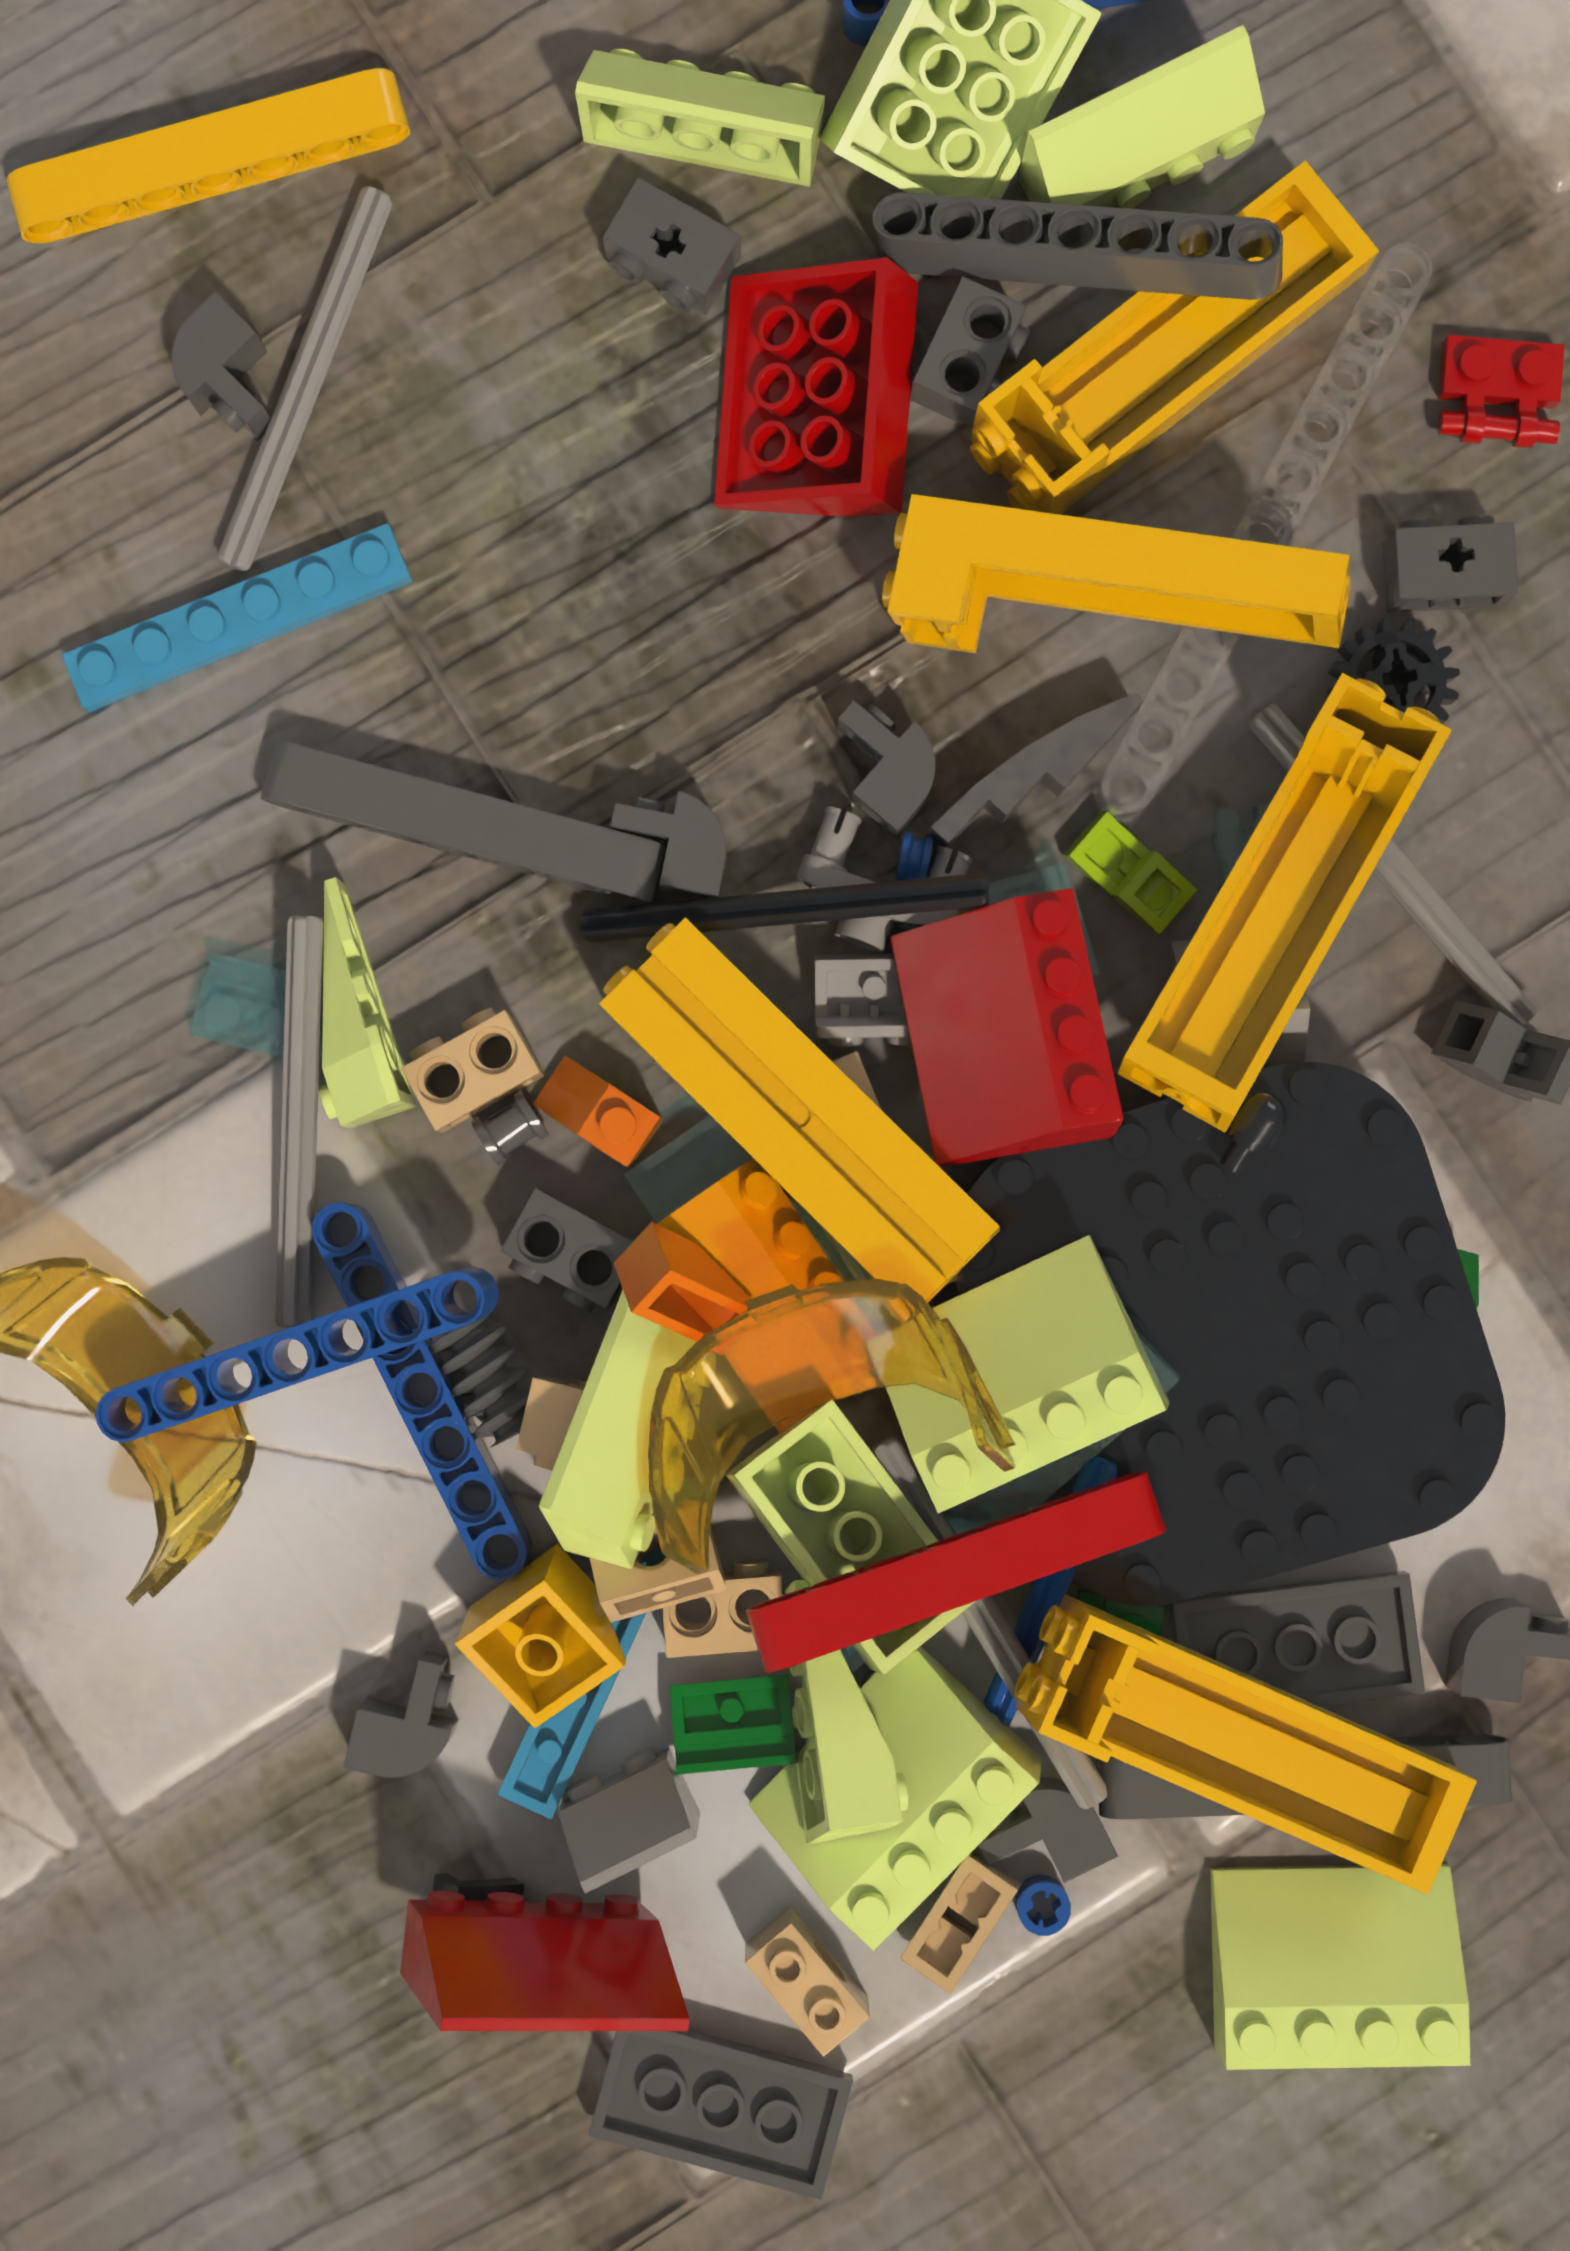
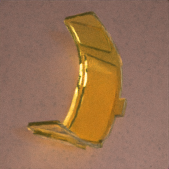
M61 1257L44 1259L0 1273V1353L32 1361L61 1382L95 1417L98 1402L107 1392L204 1358L206 1351L214 1344L181 1308L177 1309L169 1317L166 1316L128 1283L91 1266L84 1258ZM182 1378L179 1385L180 1396L186 1404L193 1406L197 1397L196 1389L190 1381ZM128 1397L125 1404L126 1415L130 1421L138 1425L141 1420V1409L135 1400ZM238 1404L132 1441L119 1442L132 1457L152 1489L158 1528L154 1551L139 1581L126 1597L132 1606L147 1593L154 1598L218 1535L243 1493L242 1488L249 1477L256 1450V1440L249 1434Z
M875 1278L818 1284L800 1291L792 1284L745 1301L746 1311L704 1335L675 1365L664 1369L656 1389L651 1411L648 1447L649 1492L652 1498L660 1548L665 1556L695 1574H701L709 1570V1537L713 1504L720 1481L748 1441L782 1420L819 1407L830 1399L836 1401L874 1388L917 1384L958 1400L967 1409L974 1440L979 1450L1004 1472L1016 1467L1008 1448L1016 1445L971 1355L949 1319L943 1318L940 1320L925 1299L906 1283L900 1284Z

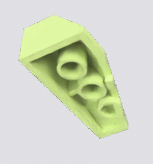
M334 877L324 881L322 1070L327 1084L319 1086V1093L328 1118L331 1120L338 1117L340 1126L353 1128L417 1107L411 1087L400 1069L404 1065L346 885Z
M806 1579L793 1581L783 1592V1595L808 1587ZM841 1650L789 1667L794 1677L801 1676L802 1688H798L795 1691V1705L792 1706L793 1726L798 1728L801 1737L806 1738L807 1750L804 1752L803 1761L796 1763L806 1843H819L888 1829L902 1822V1811L908 1809V1790L905 1777L902 1773L895 1772L893 1756Z

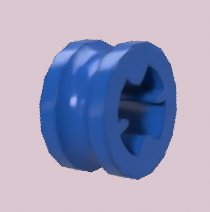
M904 831L895 881L927 877L934 835L926 834L924 838L917 839L913 836L912 831Z
M1035 1875L1027 1878L1015 1895V1907L1018 1916L1028 1931L1039 1936H1050L1058 1933L1066 1926L1071 1915V1903L1065 1888L1057 1879L1048 1875ZM1040 1891H1043L1046 1898L1049 1897L1050 1893L1058 1897L1052 1903L1054 1914L1046 1919H1042L1040 1912H1037L1035 1918L1028 1913L1034 1907L1031 1896Z

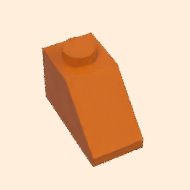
M565 1055L533 1102L534 1106L630 1169H632L663 1122L660 1116Z
M653 1222L642 1231L613 1263L632 1313L718 1352L723 1353L761 1313L757 1303L697 1243Z

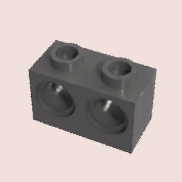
M962 276L913 380L910 401L972 429L978 403L1004 383L997 379L1005 360L1016 363L1027 341L1030 330L1022 327L1027 305ZM978 321H990L998 327L1000 334L992 339H983L975 335L970 326ZM953 373H966L973 378L976 386L970 391L958 392L947 384L946 378Z
M535 1188L503 1245L501 1252L513 1258L508 1266L509 1269L537 1284H540L544 1275L565 1286L560 1295L562 1298L592 1313L596 1304L604 1308H609L621 1287L613 1263L634 1240L551 1194ZM540 1222L551 1223L557 1229L560 1237L558 1248L554 1253L546 1257L535 1254L528 1243L530 1230ZM592 1250L604 1252L612 1263V1273L609 1279L601 1285L587 1282L580 1272L582 1258Z

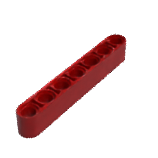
M1141 1471L1110 1480L765 1601L747 1609L746 1614L765 1672H774L1157 1537L1167 1530L1147 1471Z

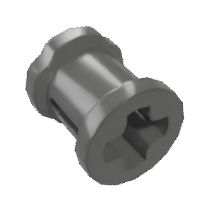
M522 1090L514 1094V1101L486 1119L478 1116L471 1120V1124L482 1144L498 1166L506 1162V1154L535 1136L543 1139L549 1135L544 1123Z

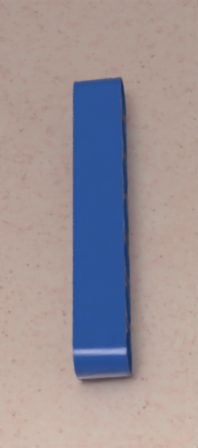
M336 1202L326 1205L318 1211L312 1225L314 1242L347 1308L371 1300L362 1296L356 1285L357 1275L365 1266H373L383 1275L384 1287L379 1296L406 1287L373 1218L366 1209L357 1204ZM344 1212L351 1215L357 1224V1235L353 1242L347 1246L337 1244L330 1233L333 1219L338 1214ZM403 1300L399 1305L398 1318L408 1326L409 1330L415 1331L420 1322L419 1311L410 1301ZM355 1323L364 1340L363 1331L361 1330L360 1326L357 1323ZM432 1337L408 1345L403 1352L390 1351L373 1357L387 1389L476 1567L482 1574L491 1579L504 1580L513 1577L523 1568L531 1555L532 1540L530 1533L483 1439L475 1438L473 1432L477 1427L472 1417L464 1416L462 1411L466 1408V1405L461 1395L456 1396L453 1394L452 1389L455 1383L450 1374H443L441 1368L445 1363L440 1353L432 1352L430 1348L434 1343ZM418 1372L430 1375L437 1384V1397L430 1405H421L410 1396L409 1382L413 1375ZM441 1427H453L462 1434L464 1450L460 1457L448 1458L437 1450L435 1437ZM476 1480L488 1487L491 1493V1504L488 1509L474 1511L465 1505L461 1496L462 1487L465 1482ZM503 1534L515 1541L518 1548V1557L515 1562L500 1564L493 1560L488 1551V1541L491 1536Z
M475 1266L448 1272L112 1389L104 1394L98 1402L96 1409L97 1424L102 1433L111 1440L118 1442L132 1441L466 1326L491 1314L497 1306L499 1298L498 1285L490 1273ZM459 1280L469 1283L476 1292L477 1301L471 1312L462 1310L454 1300L453 1292ZM403 1300L410 1301L419 1311L420 1322L415 1331L406 1329L398 1318L399 1305ZM347 1320L357 1323L363 1331L364 1340L359 1350L352 1349L343 1338V1327ZM292 1339L298 1340L307 1351L308 1359L303 1369L297 1368L288 1357V1346ZM237 1359L247 1363L251 1370L252 1379L248 1388L240 1385L234 1377L233 1367ZM182 1378L190 1381L196 1389L197 1397L193 1406L186 1404L180 1396L179 1385ZM128 1397L135 1400L141 1409V1420L138 1425L130 1421L126 1415L125 1404Z

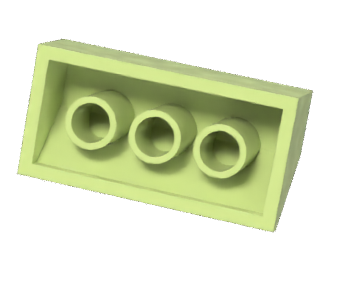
M1244 25L1028 131L1018 180L1029 202L1113 208L1118 206L1119 208L1131 209L1147 199L1151 194V189L1169 180L1172 185L1183 183L1199 173L1203 168V163L1221 154L1224 159H1230L1251 147L1255 142V136L1264 118L1265 109L1250 39Z
M613 49L610 53L593 50L577 81L575 90L584 142L808 187L811 186L820 142L819 138L824 122L825 95L815 94L811 88L798 83H785L781 87L759 83L751 75L742 72L731 71L724 75L704 72L696 65L682 60H671L667 64L643 60L639 54L626 49Z
M623 1290L543 1493L539 1508L564 1551L633 1569L638 1552H645L652 1541L655 1530V1517L652 1514L659 1495H667L672 1486L676 1471V1462L673 1460L679 1441L687 1440L691 1434L696 1416V1408L693 1403L699 1386H707L712 1377L715 1366V1352L701 1343L632 1313Z
M833 1399L825 1402L771 1438L725 1474L803 1580L806 1579L809 1586L938 1541ZM975 1602L854 1644L853 1647L871 1670L885 1675Z

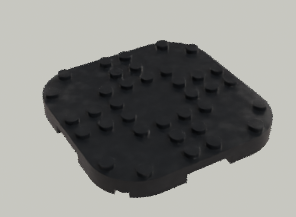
M1292 1062L1261 1069L1246 1098L1258 1092H1267L1275 1095L1283 1102L1286 1108L1287 1122L1272 1149L1267 1150L1263 1157L1254 1153L1241 1175L1232 1172L1219 1163L1233 1140L1225 1132L1184 1111L1183 1104L1168 1098L1123 1112L1124 1120L1113 1138L1002 1156L982 1173L967 1194L1000 1226V1230L961 1269L963 1279L955 1281L958 1294L966 1293L1090 1235L1170 1402L1167 1410L1016 1478L1025 1509L1028 1510L1070 1495L1089 1455L1099 1456L1114 1463L1117 1466L1115 1479L1132 1473L1147 1471L1167 1531L1157 1537L1079 1564L1072 1581L1085 1590L1101 1598L1133 1606H1160L1189 1600L1432 1530L1461 1513L1473 1502L1490 1479L1502 1450L1506 1417L1504 1397L1495 1365L1421 1136L1402 1105L1379 1084L1362 1074L1344 1067L1321 1062Z

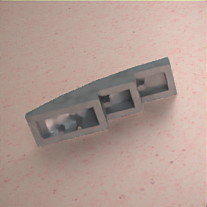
M1135 692L1082 714L1024 747L976 783L931 826L929 834L934 835L933 841L938 846L949 848L984 809L1002 824L1040 782L1059 797L1137 712L1144 700Z

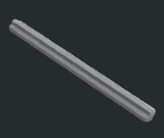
M364 186L360 190L219 549L218 558L221 562L236 570L248 571L251 568L392 208L390 196L374 187Z
M1270 704L1253 717L1249 723L1250 729L1285 770L1289 772L1305 738L1277 705ZM1391 839L1373 870L1374 874L1490 1009L1499 1010L1521 1026L1527 1024L1537 1013L1536 1007Z
M300 915L291 916L287 921L275 1315L277 1326L285 1329L310 1321L312 1309L314 1245L312 1225L315 1213L324 922L322 918L316 916Z
M892 1436L875 1444L870 1449L936 1539L939 1541L955 1535L942 1512L937 1513L923 1480L899 1440ZM989 1596L976 1601L963 1611L962 1614L1017 1703L1019 1698L1014 1696V1690L1018 1677L1024 1666L1028 1662H1032L994 1598ZM1029 1723L1077 1805L1082 1809H1089L1102 1802L1107 1797L1106 1785L1089 1756L1084 1752L1038 1733Z

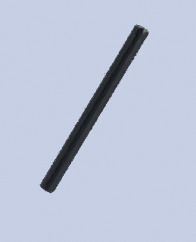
M976 873L585 909L580 913V931L583 940L598 942L653 937L666 924L672 923L676 927L685 917L700 932L978 908L988 905L989 886L986 876Z

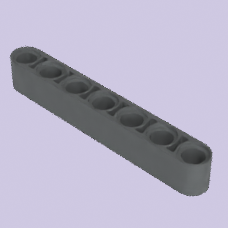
M917 193L891 194L883 198L876 205L873 212V226L880 257H888L906 273L950 277L964 276L975 279L1246 300L1263 299L1273 294L1282 280L1283 235L1277 225L1270 220L1262 218ZM909 231L905 234L896 235L900 232ZM966 235V237H963L961 239H953L957 236ZM1015 240H1025L1021 243H1011ZM1075 244H1083L1081 247L1070 248V246ZM1131 249H1144L1139 252H1128ZM1191 253H1202V254H1203V255L1197 256V257L1187 256V255H1189V254H1191ZM1254 257L1264 258V259L1261 260V261H1249V260H1247V259H1249V258H1254Z
M276 741L260 797L263 801L289 810L638 904L654 902L667 849L663 844L639 836L285 741Z
M1487 1734L1392 1738L1449 1763L1477 1780L1467 1806L1501 1805L1512 1801L1508 1738ZM1110 1757L1108 1763L1097 1759V1771L1104 1781L1107 1790V1797L1098 1803L1099 1815L1109 1819H1155L1244 1815L1114 1757Z

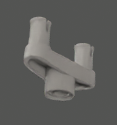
M827 806L811 853L803 855L796 878L809 889L876 883L847 873L848 870L843 867L856 830L860 826L862 819L847 811L839 833L835 834L841 817V809ZM937 846L927 878L965 875L973 859L958 851L950 874H947L945 871L953 849ZM959 910L839 920L834 935L860 948L883 953L893 927L912 930L956 916Z

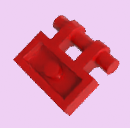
M1448 335L1442 342L1438 399L1461 401V412L1441 411L1437 426L1438 435L1459 436L1461 443L1479 444L1482 438L1511 441L1513 447L1532 448L1534 443L1556 444L1560 433V422L1558 420L1538 419L1536 409H1554L1561 401L1565 344ZM1484 403L1513 406V416L1487 415Z

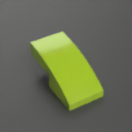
M1100 811L1063 854L1091 882L1155 934H1161L1198 891L1157 851L1148 850L1108 811Z

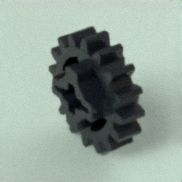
M1390 617L1383 618L1377 625L1376 635L1365 624L1355 633L1358 644L1346 640L1337 650L1347 662L1337 661L1329 667L1328 674L1334 678L1339 679L1341 674L1344 673L1354 679L1369 680L1377 684L1385 692L1386 698L1384 703L1404 713L1408 707H1415L1414 697L1416 695L1430 691L1423 709L1434 714L1441 724L1449 718L1446 710L1440 705H1451L1458 699L1459 693L1446 687V685L1458 677L1460 671L1459 668H1445L1443 660L1453 650L1450 646L1441 647L1436 650L1431 645L1437 632L1433 628L1420 637L1414 634V619L1409 618L1398 631L1394 629ZM1374 650L1375 656L1372 658V671H1365L1362 675H1356L1362 658ZM1407 651L1414 654L1422 662V664L1418 662L1416 659H1414L1412 656H1410L1407 653ZM1389 673L1392 681H1402L1404 688L1397 694L1394 685H1384L1382 679ZM1334 686L1327 691V696L1330 695Z

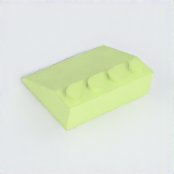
M890 0L819 139L834 153L907 193L1001 199L1022 162L1028 131L1042 125L1102 13L1081 0Z
M1090 1235L868 1338L911 1457L937 1513L950 1509L1164 1412L1170 1404Z
M921 1646L885 1675L874 1671L859 1686L893 1756L895 1772L902 1773L906 1780L908 1809L902 1811V1822L888 1829L807 1844L796 1764L784 1765L748 1804L827 1908L873 1951L1040 1783L1042 1758L1009 1727L1003 1725L996 1715L990 1713L978 1698ZM807 1742L796 1752L797 1762L803 1761L804 1752L807 1750Z
M1448 1863L1441 1864L1429 1895L1361 1865L1210 1867L1214 2048L1226 2070L1470 2066L1469 2001L1451 1867Z

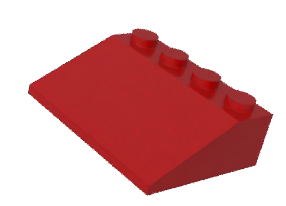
M888 257L731 277L714 506L719 509L839 517L902 513L918 282Z
M1073 888L1010 898L890 936V944L933 1159L939 1167L1114 1137L1124 1119Z
M433 1891L428 1893L427 1900L408 1899L400 1974L440 2031H688L690 2018L659 1919L640 1903L641 1900L637 1897L611 1894L605 1896L604 1903L583 1902V1899L577 1895L552 1893L547 1895L546 1902L524 1901V1897L519 1894L493 1892L488 1894L487 1901L465 1900V1896L460 1893Z

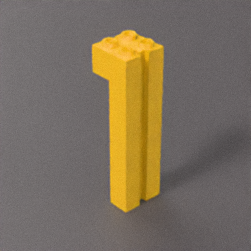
M1306 160L1235 215L1270 220L1278 226L1283 235L1282 280L1273 294L1263 299L1246 300L1139 291L1044 367H1041L1037 360L1033 359L978 403L970 440L973 443L970 446L971 453L989 475H992L995 471L998 475L1002 473L1012 485V488L1007 491V497L1014 508L1061 515L1368 271L1379 253V249ZM1191 253V254H1189V255H1187V256L1197 257V256H1201V255H1203V254H1202V253ZM1254 257V258H1249V259H1247V260H1249V261H1261V260H1263L1264 258Z
M911 494L908 513H900L897 519L894 545L900 552L896 572L888 571L885 577L882 603L883 607L888 608L887 612L896 625H901L900 632L907 643L975 654L987 597L1339 648L1351 591L1349 576L1350 555Z
M1344 673L1339 677L1309 729L1296 760L1134 1038L1118 1071V1074L1153 1094L1159 1097L1165 1094L1184 1105V1111L1225 1133L1452 729L1441 724L1434 714L1423 708L1408 707L1404 713L1384 703L1386 698L1385 692L1377 684L1366 679H1354Z
M686 917L676 927L672 923L666 924L648 942L646 949L652 955L636 971L632 970L629 966H625L607 982L603 988V992L607 996L599 1003L600 1006L630 1038L666 1071L914 1318L999 1232L1000 1226Z
M1064 1595L1059 1607L1053 1605L1049 1609L1039 1633V1639L1047 1643L1039 1663L1035 1662L1033 1664L1028 1662L1024 1666L1014 1690V1696L1019 1698L1016 1708L1038 1733L1107 1763L1110 1757H1114L1429 1895L1477 1780L1449 1763L1069 1595Z

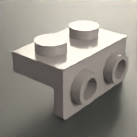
M892 953L814 955V1017L817 1038H827L828 1043L834 1046H856L863 1043V1038L887 1037V1042L894 1045H911Z

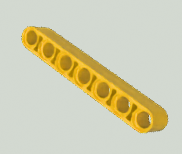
M374 68L29 164L9 173L6 182L22 239L30 243H49L385 149L404 141L410 135V127L395 74L385 68Z

